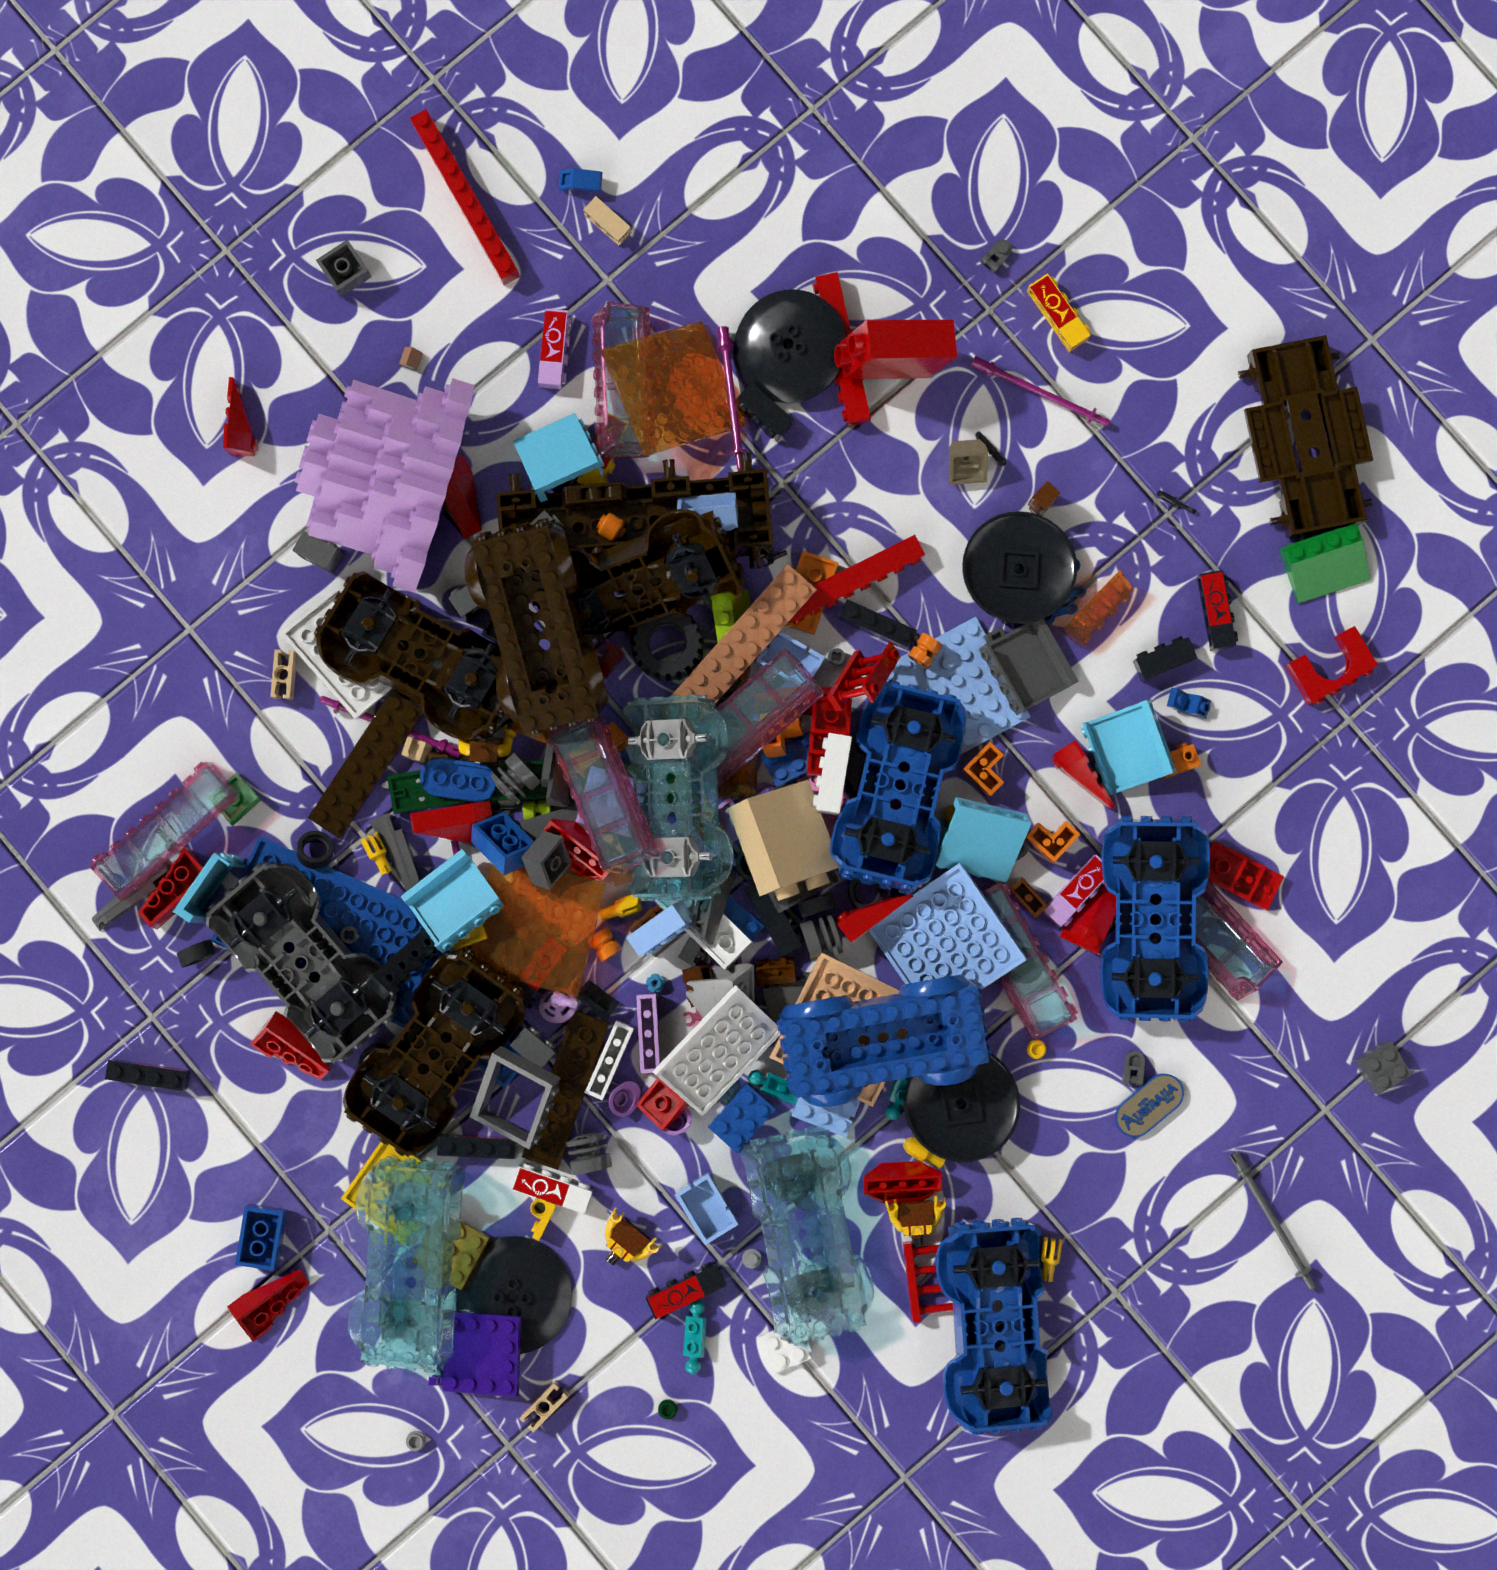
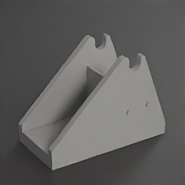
M749 963L732 964L727 970H724L721 966H710L713 979L687 982V985L692 986L694 991H687L686 996L703 1018L735 985L754 1002V965Z

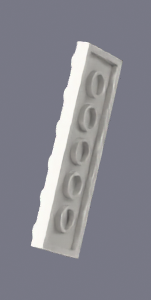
M657 877L645 890L664 910L682 900L691 914L694 915L699 889L687 877ZM724 914L713 945H709L704 941L693 926L685 930L724 970H727L753 943Z

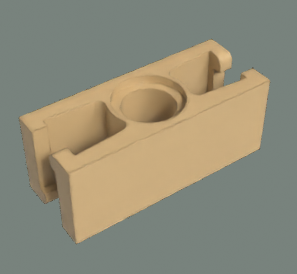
M596 196L583 209V212H585L584 216L618 246L632 233L631 227Z
M275 649L271 685V697L273 699L282 698V696L278 695L280 684H285L286 695H283V698L294 700L297 653L295 651L288 650L290 656L288 666L282 665L283 650ZM287 670L288 677L281 680V672Z
M407 736L401 755L426 764L428 762V753L431 752L433 746Z
M557 1380L519 1418L524 1422L533 1411L540 1416L536 1423L533 1422L528 1426L532 1432L569 1396V1392L566 1389L562 1390V1396L556 1401H553L549 1396L553 1389L556 1391L559 1389L560 1383ZM541 1402H547L550 1408L548 1410H542L539 1404Z

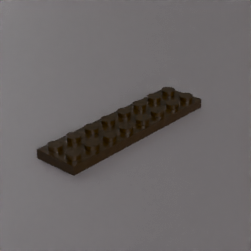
M391 690L308 816V819L341 839L399 752L407 736H409L422 717V709L394 690Z
M575 1011L574 1015L570 1018L551 1071L552 1074L561 1078L558 1085L560 1090L553 1099V1109L547 1115L549 1120L546 1127L542 1129L541 1134L543 1137L539 1140L538 1145L535 1144L530 1149L524 1148L522 1158L559 1170L567 1147L566 1141H569L610 1022L579 1011Z

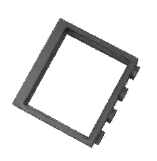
M500 1046L491 1054L470 1118L530 1149L535 1144L538 1145L539 1140L543 1137L541 1132L548 1123V1113L554 1107L553 1099L560 1090L558 1085L561 1078ZM502 1064L546 1087L529 1133L486 1110Z

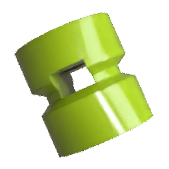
M546 799L539 800L538 803L534 801L522 802L524 820L552 812L551 805H547Z

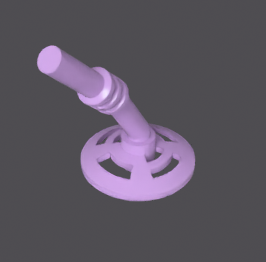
M553 987L547 990L539 1001V1011L546 1021L555 1024L569 1020L574 1015L578 1006L574 993L565 987ZM560 991L567 993L570 996V998L564 995L563 993H560ZM553 992V995L548 999V1002H544L546 997ZM567 1006L570 1007L569 1011L562 1016L561 1012ZM547 1009L548 1012L555 1015V1017L549 1016L548 1014H546L544 1010Z

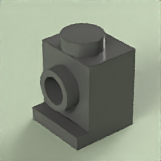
M689 937L678 958L695 967L697 963L693 961L695 959L699 960L704 950L701 949L702 947L694 939Z

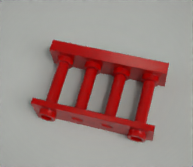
M888 642L882 654L871 657H864L861 650L853 652L827 695L835 711L842 710L849 698L866 695L871 703L876 700L900 659L899 651L892 642Z
M910 1241L902 1242L913 1323L921 1322V1316H924V1314L953 1311V1303L923 1306L922 1304L919 1305L918 1297H921V1294L942 1292L939 1284L921 1287L916 1284V1277H919V1275L937 1272L936 1265L918 1267V1265H914L913 1258L917 1257V1255L937 1253L939 1245L915 1247L912 1246Z

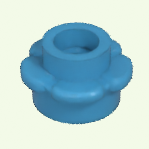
M652 974L651 977L647 978L646 985L650 992L654 993L655 991L660 992L663 990L665 980L662 976Z

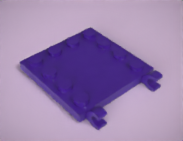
M446 1311L445 1316H440L442 1320H452L453 1323L452 1328H445L443 1376L433 1375L429 1377L428 1385H443V1391L519 1396L521 1316Z

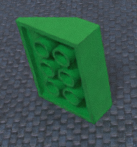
M1357 523L1284 546L1279 550L1298 604L1370 580L1363 539Z

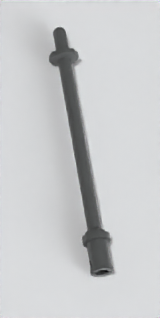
M1240 1151L1229 1155V1159H1231L1237 1170L1236 1174L1245 1179L1298 1271L1295 1273V1276L1302 1277L1310 1290H1314L1316 1285L1309 1275L1312 1268L1303 1265L1250 1174L1252 1168L1250 1165L1246 1164Z

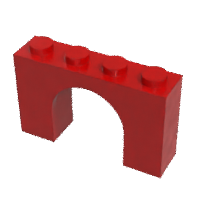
M1355 626L1333 637L1346 661L1345 670L1340 678L1336 680L1322 678L1317 674L1306 654L1284 665L1307 705L1311 703L1317 705L1325 700L1324 696L1330 693L1333 696L1342 691L1341 686L1345 684L1350 686L1358 681L1357 677L1363 674L1366 677L1375 672L1373 668L1378 666Z

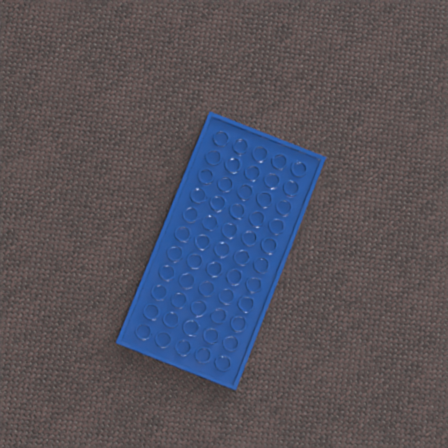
M262 836L258 837L240 876L241 879L245 875L253 874L252 869L265 861L267 863L274 861L276 864H288L295 867L315 886L321 899L319 914L341 939L340 933L345 927L352 926L358 930L359 938L355 943L347 944L344 942L352 953L367 954L377 960L382 966L424 929L403 899L329 866L320 869L307 868L299 862L297 852ZM347 930L345 932V934H347L345 935L346 939L354 938V936H352L355 935L354 931L349 932ZM214 933L212 942L230 950ZM286 942L284 950L287 953H292L295 950V946L292 942ZM437 949L438 954L431 961L427 959L421 971L418 973L414 971L411 974L413 977L407 984L404 985L402 983L398 986L400 989L397 992L395 1003L399 1009L396 1011L397 1016L390 1022L405 1028L415 1014L412 1000L419 983L428 969L441 955L445 953H459L461 949L453 952L448 950L444 953ZM299 957L297 965L300 968H304L306 960L303 957ZM315 971L311 972L309 975L310 981L313 983L319 982L320 974Z

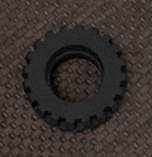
M673 613L633 628L631 651L634 660L647 676L653 677L655 680L672 682V680L683 679L684 676L690 675L693 669L699 665V661L703 656V634L698 622L690 614L686 613L685 616L681 617ZM662 627L676 628L685 638L686 645L683 654L671 662L658 660L650 651L649 643L651 636Z

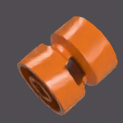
M922 633L917 640V646H913L908 657L920 666L928 669L934 661L933 655H937L943 645L930 635Z
M608 926L587 939L592 949H597L596 955L601 962L622 950L618 941L612 939L613 934Z

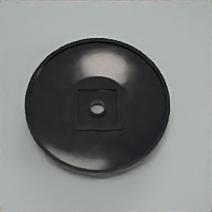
M798 289L777 291L757 301L742 318L734 341L736 364L744 381L748 385L751 382L755 384L773 401L779 403L803 402L825 391L840 373L842 367L836 366L834 351L836 345L840 344V341L846 337V333L835 309L820 296ZM786 340H793L792 348H784Z
M1007 512L987 520L973 533L964 551L962 574L971 598L987 614L1009 623H1032L1052 615L1067 601L1077 578V559L1071 541L1063 530L1051 520L1031 512ZM1016 565H1020L1023 567L1024 572L1016 574L1013 568Z
M992 1053L988 1057L989 1063L980 1064L976 1073L970 1079L961 1083L944 1086L932 1085L921 1081L916 1076L909 1077L904 1093L906 1121L916 1140L933 1155L952 1162L978 1161L997 1152L1012 1136L1020 1114V1095L1013 1075L1006 1065ZM959 1098L966 1102V1106L962 1110L958 1109L955 1105L956 1100Z
M523 1236L497 1238L488 1242L464 1289L459 1290L456 1288V1309L459 1312L521 1316L520 1354L532 1352L550 1342L565 1324L572 1303L570 1277L562 1260L545 1244ZM511 1291L518 1294V1300L515 1302L508 1300L507 1295Z

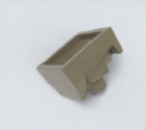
M980 439L953 441L949 447V485L987 482L988 450L986 445Z

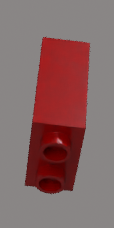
M954 319L866 320L840 341V344L836 345L834 351L835 364L837 367H842L843 379L929 378L958 358Z

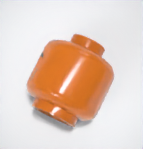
M612 513L603 514L596 527L599 529L598 534L611 542L616 541L617 538L622 539L627 530L623 528L625 521Z

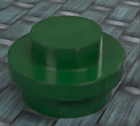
M665 1399L660 1402L658 1413L663 1419H672L677 1414L678 1408L673 1400Z

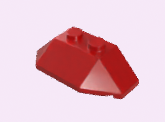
M551 819L543 830L563 837L572 862L569 868L580 877L603 881L614 866L606 845L575 821Z
M921 1161L881 1163L863 1176L864 1195L870 1196L881 1203H885V1201L894 1203V1199H896L897 1203L923 1201L942 1190V1172Z

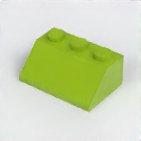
M743 589L744 593L736 600L734 594L719 593L711 596L717 642L723 638L750 607L748 589Z

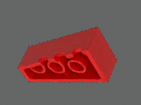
M182 848L176 861H173L170 870L165 877H162L156 890L151 893L138 912L149 927L158 930L175 915L174 909L205 865L191 849Z

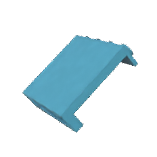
M575 413L513 440L540 503L548 500L544 493L545 491L598 468L600 474L604 475L601 469L604 466L600 455H595L598 454L594 443H589L592 441L588 430L584 432L586 426L582 418L578 420Z
M1151 699L1082 723V733L1085 738H1088L1090 744L1088 746L1090 755L1094 756L1096 761V772L1098 775H1101L1103 780L1101 784L1106 789L1108 795L1177 772Z
M956 797L953 803L956 810L938 851L935 866L945 870L951 869L961 862L966 871L975 877H986L995 882H1007L1032 824L1030 818L1026 813Z
M463 849L400 896L435 943L434 946L442 953L452 949L455 943L460 939L466 938L473 929L483 925L486 919L491 915L497 914L504 906V903Z
M213 853L173 912L188 923H206L207 916L205 915L206 912L203 911L204 907L232 867L245 868V864H243L245 860L236 854Z

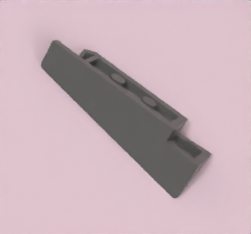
M567 724L560 725L558 729L549 730L541 784L542 787H548L546 802L547 805L569 807Z
M387 813L372 820L371 825L374 831L378 832L392 865L406 891H408L422 879L405 830H396L392 815Z
M158 854L92 917V921L99 931L143 902L156 890L159 885L157 882L162 877H165L170 870V866L161 854Z
M727 858L711 860L709 873L702 874L691 924L701 935V938L709 945L714 943L737 873L736 867Z

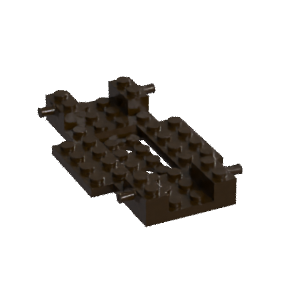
M1327 335L1252 349L1247 355L1248 370L1238 371V378L1250 377L1253 381L1254 391H1259L1262 405L1245 408L1244 414L1259 483L1279 481L1282 500L1279 501L1281 515L1270 518V525L1282 524L1285 528L1287 539L1303 536L1313 531L1338 526L1345 527L1357 523V525L1362 524L1367 520L1364 507L1373 505L1371 498L1362 499L1355 465L1373 461L1358 388L1352 387L1338 390L1332 360H1339L1340 353L1339 351L1330 353ZM1284 401H1287V411L1291 419V429L1294 433V438L1296 442L1295 447L1298 451L1300 461L1299 465L1302 470V474L1299 473L1296 465L1295 455L1284 410ZM1304 410L1309 411L1311 414V418L1308 421L1301 418V412ZM1312 447L1317 448L1319 451V455L1316 458L1309 455V449Z

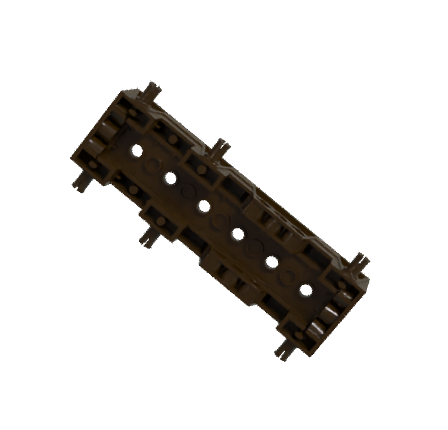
M746 452L747 460H745V453H740L741 470L738 472H728V477L690 481L689 476L677 477L675 473V460L669 459L670 467H668V460L666 459L662 461L664 477L651 479V484L626 486L622 482L567 486L564 487L562 492L545 493L548 500L540 503L535 490H522L521 473H515V475L510 473V491L496 493L499 529L504 527L514 529L518 527L517 525L529 522L531 525L545 510L550 517L555 515L564 525L563 529L569 549H580L594 554L646 535L651 527L650 519L652 517L659 518L670 511L677 510V502L680 497L736 492L738 528H734L731 531H724L722 529L723 533L727 532L730 548L733 547L735 549L737 557L749 556L750 569H755L754 561H756L757 569L762 568L760 555L773 554L767 469L754 470L752 468L751 452ZM612 513L625 521L623 528L627 530L622 539L617 538L616 541L611 542L598 534L599 529L596 527L603 514ZM582 524L584 530L581 533H575L573 531L574 525Z

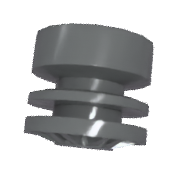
M513 753L505 760L509 770L505 771L498 767L497 770L502 776L499 778L494 772L490 776L495 786L504 796L518 805L521 800L516 794L519 792L526 798L527 795L522 788L526 786L533 791L541 781Z
M831 914L826 915L828 921L826 925L822 917H819L820 927H815L812 920L800 923L803 938L812 962L817 961L820 954L824 953V949H827L829 954L834 956L833 946H836L838 954L843 953L842 936Z
M588 1133L566 1141L567 1147L576 1146V1149L568 1151V1155L578 1156L577 1159L570 1162L572 1175L612 1167L610 1153L600 1152L601 1149L608 1146V1143L599 1144L598 1142L607 1138L606 1133Z

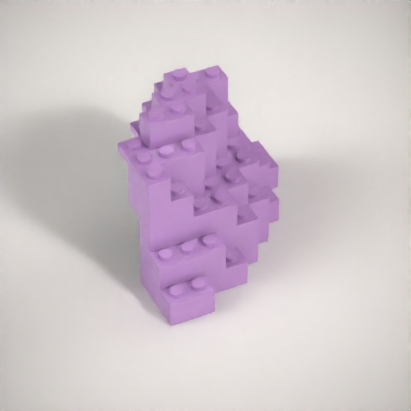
M452 378L451 384L446 385L444 392L425 386L423 393L419 392L418 398L415 400L353 380L351 387L347 386L344 397L347 398V402H342L337 419L318 414L317 421L312 420L306 441L310 442V445H305L299 468H302V472L298 471L295 478V483H298L296 491L314 496L306 527L310 528L308 535L371 554V559L374 560L373 568L392 573L391 578H394V587L415 593L446 497L448 483L461 444L465 421L471 407L475 385Z

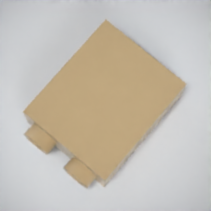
M809 780L747 798L727 808L759 896L775 892L778 901L800 893L797 884L805 881L808 891L830 883L827 875L828 872L839 868L830 856L831 839L821 812H815L816 807L813 806L814 793Z

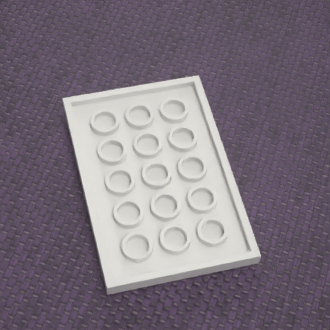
M339 585L280 634L356 720L393 689L377 680L366 685L349 682L335 674L322 661L316 646L314 631L318 625H322L325 621L324 615L328 609H332L335 603L333 601L336 595L342 593L343 588Z
M735 985L652 1072L703 1116L780 1036V1031H778L777 1024Z

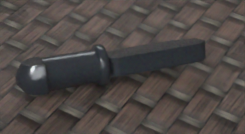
M980 431L976 432V439H980L986 445L988 454L1000 466H1005L1007 463L1006 458L996 450V447Z
M1161 490L1157 491V496L1171 505L1175 504L1193 514L1196 513L1197 510L1176 500L1177 497Z

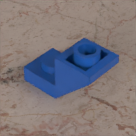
M576 168L560 170L558 189L562 191L578 189L586 193L601 191L603 172Z
M1171 688L1167 706L1176 711L1206 719L1210 710L1211 700L1201 695L1188 694L1178 688Z

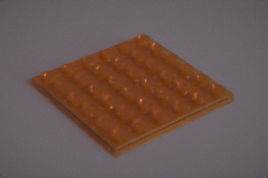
M703 321L602 349V357L644 457L732 430L725 373ZM737 409L739 428H741L746 423L742 413Z
M492 864L488 883L504 903V906L497 914L491 915L486 919L483 924L488 939L472 944L471 950L477 954L476 958L481 961H488L493 966V970L503 972L510 980L578 997L606 883L564 873L552 889L548 890L531 884L525 867L503 875Z

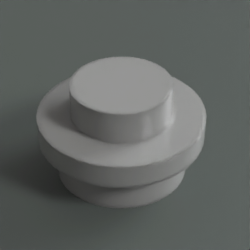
M748 1249L742 1255V1262L747 1268H756L761 1263V1254L756 1249Z
M413 1431L406 1438V1445L412 1451L421 1450L426 1443L425 1436L420 1431Z

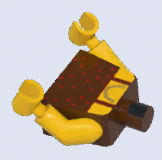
M507 724L504 725V738L488 737L484 739L482 737H475L469 740L458 739L459 752L467 756L469 761L498 762L510 754L513 738L516 736L515 725H513L512 729H508Z
M935 1196L934 1202L933 1200L897 1203L896 1199H894V1204L888 1205V1202L885 1201L889 1219L896 1230L903 1232L904 1236L911 1235L912 1246H923V1235L931 1234L942 1218L943 1209L946 1207V1197H944L943 1201H937V1196Z
M617 1208L613 1209L605 1230L606 1246L611 1249V1252L605 1259L614 1266L620 1258L625 1262L630 1260L636 1262L647 1258L652 1253H656L662 1247V1244L660 1246L654 1244L657 1238L651 1240L649 1236L626 1219L624 1212L619 1215L616 1213Z

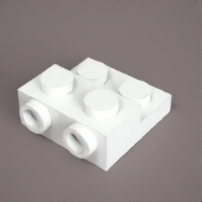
M794 1320L759 1336L775 1374L811 1359L810 1353H812V1349L808 1342L804 1343L802 1338L804 1331L800 1323L796 1325Z

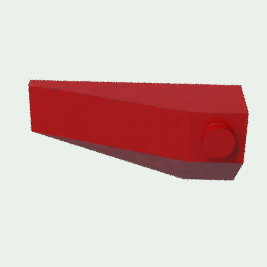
M229 377L227 400L230 403V407H227L225 411L228 423H224L223 448L231 456H255L258 442L255 439L238 383L233 377Z
M461 455L455 459L444 501L464 539H467L482 531L473 472L464 455Z
M1076 740L1051 755L1053 758L1051 761L1057 770L1060 768L1066 776L1106 808L1111 809L1115 807L1102 784L1098 785V775L1092 768L1087 766L1090 761Z
M490 801L410 814L413 833L445 838L451 841H460L466 844H472V824L493 817Z
M1105 884L1098 889L1099 891L1094 897L1089 898L1085 902L1086 905L1080 912L1076 911L1071 916L1073 919L1067 926H1064L1059 936L1092 954L1098 953L1116 914V896L1107 890Z
M912 893L900 894L851 910L849 913L845 911L837 917L838 921L836 923L852 943L911 899L913 895Z
M277 1011L267 1020L250 1043L251 1046L270 1058L276 1056L282 1059V1063L286 1065L292 1063L298 1066L300 1071L322 1080L331 1070L321 1060L319 1054L301 1032L284 1015Z
M299 1269L243 1294L228 1305L227 1308L252 1342H254L271 1329L274 1325L272 1322L276 1317L283 1315L286 1311L284 1308L288 1303L294 1301L310 1282Z

